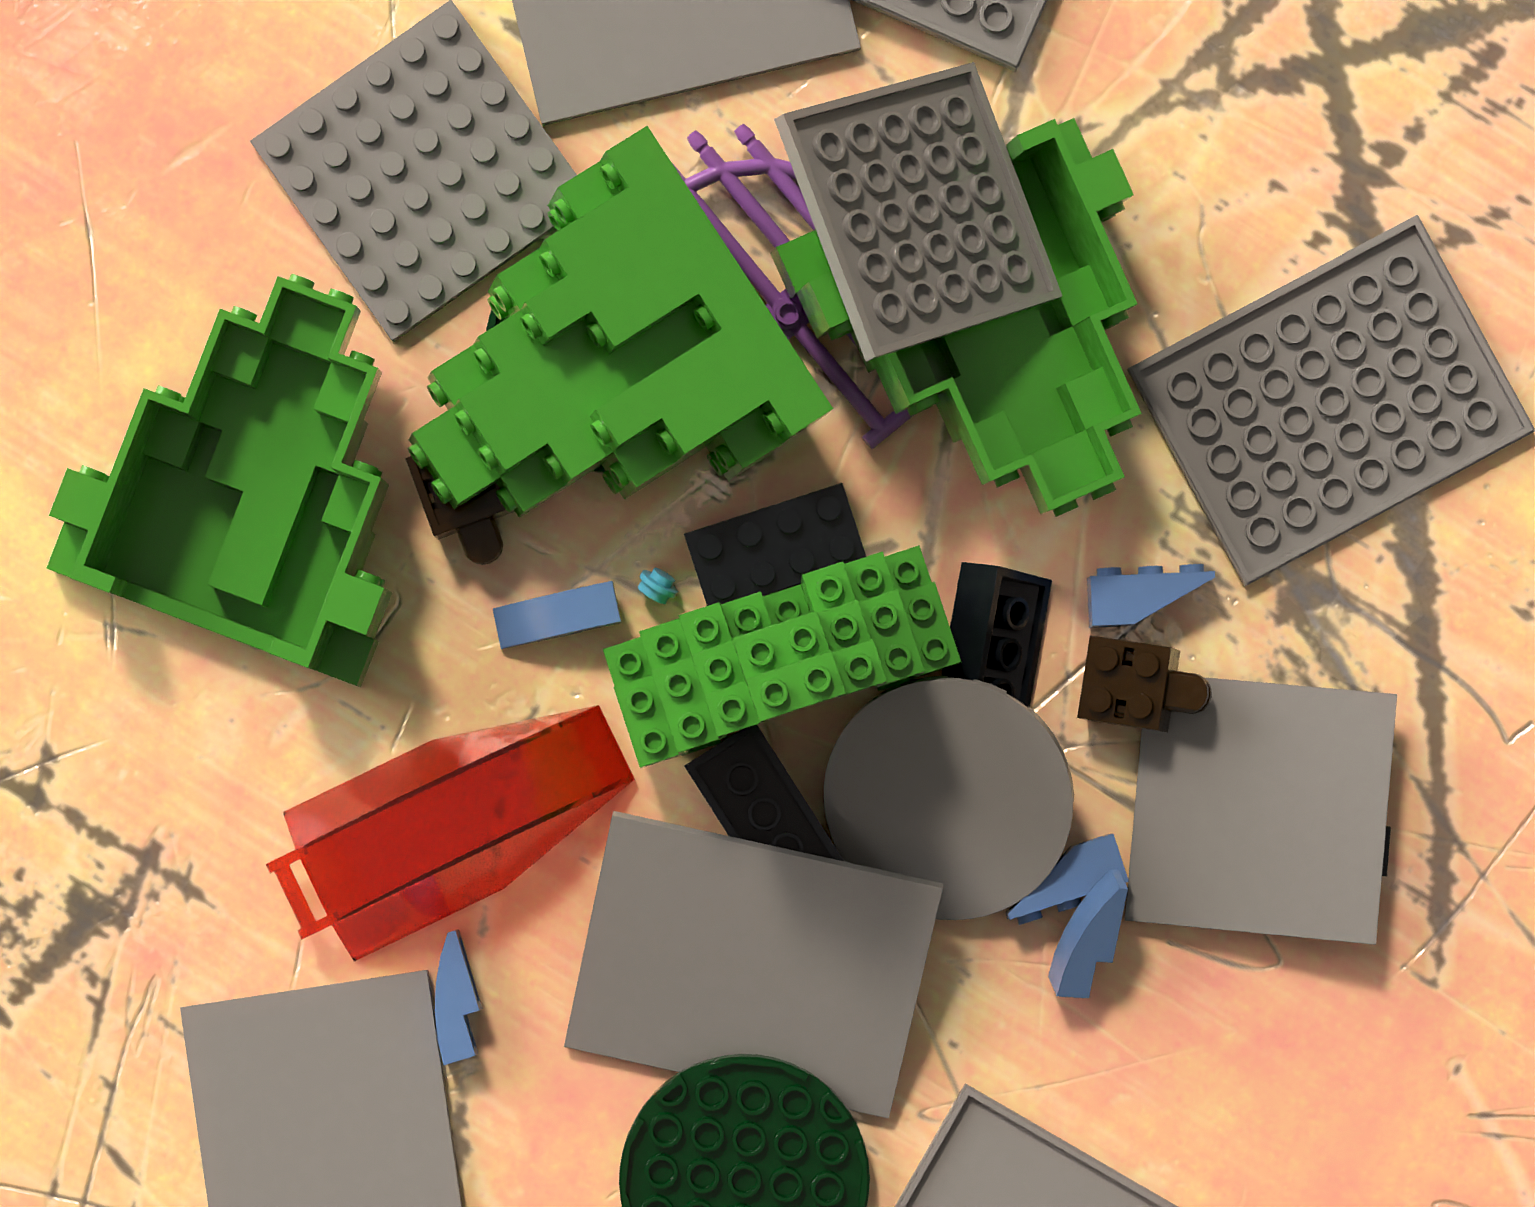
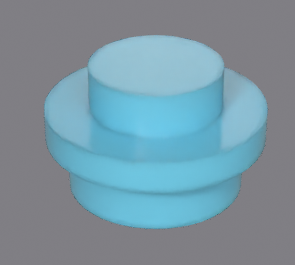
M654 568L652 572L648 570L641 572L639 576L641 582L638 585V589L644 595L660 604H666L669 598H675L678 590L673 586L675 579L659 568Z

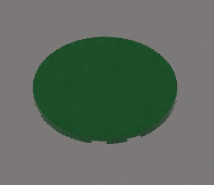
M734 1054L707 1059L680 1071L662 1084L642 1106L630 1127L622 1151L619 1172L622 1207H867L870 1185L869 1163L864 1140L855 1119L840 1097L827 1084L807 1070L778 1058L758 1054Z

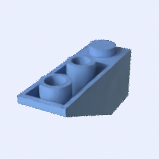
M1204 564L1179 565V573H1163V566L1138 567V574L1122 575L1120 567L1098 568L1097 576L1087 578L1089 628L1132 626L1215 578V571L1204 572Z
M1107 834L1070 846L1060 856L1046 879L1033 892L1014 904L1006 912L1007 919L1017 918L1019 925L1042 918L1041 910L1056 905L1058 912L1077 907L1081 903L1080 897L1086 896L1110 869H1119L1125 883L1129 882L1114 834Z

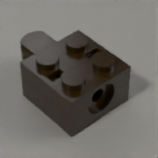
M411 456L405 458L433 536L439 540L457 533L466 557L472 562L485 565L497 560L503 551V540L495 519L515 512L514 510L508 512L501 504L496 494V491L500 489L495 483L454 509L450 502L443 504L435 494L431 486L435 479L425 466L420 469ZM430 493H432L434 497V503H432L431 498L429 496Z
M1090 635L1077 718L1168 733L1171 711L1189 714L1204 711L1211 701L1212 689L1209 682L1201 675L1178 671L1180 650L1172 647ZM1115 713H1122L1124 717L1115 716Z

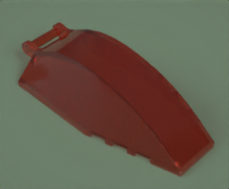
M600 705L433 739L284 811L283 815L296 850L265 865L270 874L275 873L301 927V929L297 930L301 940L332 926L353 961H357L505 889L554 846L632 783L635 778ZM301 860L327 916L317 921L290 867L291 864Z

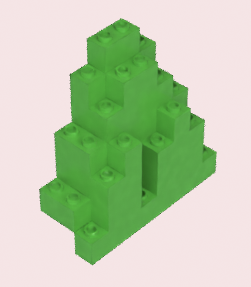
M1075 118L1059 125L1053 119L1018 134L1006 144L1062 293V297L865 361L816 229L777 246L770 253L790 299L796 296L799 297L816 338L818 339L828 334L831 341L851 333L868 373L874 370L877 371L896 414L907 409L909 415L912 416L936 404L953 443L960 440L963 441L982 485L994 480L998 488L1020 478L1017 469H1020L1040 514L1053 510L1055 517L1079 507L1076 499L1088 493L1095 500L1116 490L1113 482L1125 476L1104 430L1108 431L1110 437L1132 428L1133 425L1130 419L1142 414L1105 332L1106 329L1128 319L1127 310L1138 304L1102 225V222L1115 217V214L1125 210L1123 202L1134 194L1114 149L1092 158Z
M646 126L605 151L598 163L556 189L547 205L550 209L547 214L557 232L544 239L539 249L496 275L488 290L491 297L487 300L494 314L500 320L503 318L505 320L478 336L472 346L430 372L427 378L431 383L427 386L428 392L439 407L445 405L448 411L414 431L408 439L412 444L408 447V451L420 469L426 466L435 479L431 486L443 504L450 502L452 507L456 509L496 483L500 488L496 491V494L501 504L508 512L514 510L520 518L601 465L605 469L602 476L607 486L614 494L620 492L624 500L705 447L710 452L707 455V459L714 471L719 476L724 474L727 480L730 481L769 456L785 441L826 416L833 410V407L649 127Z
M291 274L289 280L277 276L260 323L255 322L257 314L243 308L233 306L231 312L219 309L186 397L159 385L155 392L143 388L110 476L84 465L81 466L79 472L67 468L49 516L63 521L64 524L46 569L250 645L306 668L361 687L379 642L375 640L376 634L392 595L391 591L383 587L385 580L362 571L376 535L372 532L389 484L381 478L383 472L379 471L378 468L355 460L368 426L364 419L382 372L379 368L373 366L375 359L353 350L349 357L344 355L361 310L352 304L354 297L330 288L328 295L313 289L315 284L313 281L295 274Z
M920 545L885 557L882 551L846 564L839 562L803 574L800 585L766 596H762L761 592H757L721 605L718 602L678 615V619L639 631L640 637L603 649L615 686L614 690L640 768L717 745L721 742L720 739L727 737V734L768 721V719L872 686L877 687V690L881 691L961 662L936 584L931 582Z

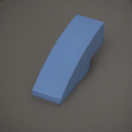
M613 581L493 608L501 649L622 623Z
M1110 869L1092 887L1075 910L1063 931L1054 952L1048 974L1056 996L1089 998L1096 962L1113 963L1128 887L1119 869Z
M459 929L447 933L436 979L435 1020L443 1066L478 1054L467 1014L480 1011L483 1008Z

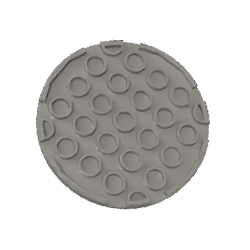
M948 676L924 677L901 683L880 693L865 704L846 725L836 741L826 768L824 780L825 817L834 845L844 862L943 883L936 919L966 920L988 916L1002 911L1028 896L1053 870L1065 848L1072 826L1073 781L1067 759L1055 735L1033 709L1027 708L1020 701L1008 695L1007 691L976 679L972 681L961 678H948Z

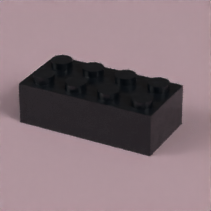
M843 483L684 534L707 606L718 602L721 605L757 592H761L762 596H766L800 585L803 574L839 562L846 564L866 557Z
M757 724L739 730L684 765L728 836L844 861Z

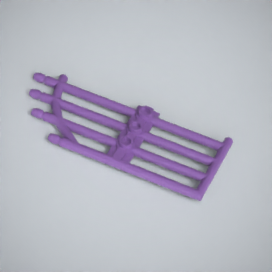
M745 124L740 125L734 132L742 145L747 146V151L754 159L725 162L715 149L708 145L706 138L695 130L687 137V140L693 150L700 154V158L708 168L688 178H685L677 168L676 170L751 284L767 302L766 307L787 339L789 340L792 336L796 337L871 428L862 436V439L871 449H874L912 417L909 415L908 410L906 409L897 414L893 411L885 418L881 416L809 329L807 324L810 322L799 297L796 296L790 299L786 289L781 293L776 289L696 192L720 181L774 248L790 240L738 177L767 174L814 231L815 226L801 189L792 180L796 179L790 161L774 158L764 144L755 138L754 132ZM851 333L847 334L850 340L855 344Z

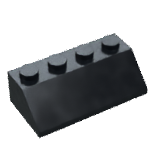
M962 562L950 622V629L961 662L942 669L941 676L972 681L976 679L992 684L1007 691L1008 695L1020 701L1027 708L1030 707L1052 580L1001 566Z

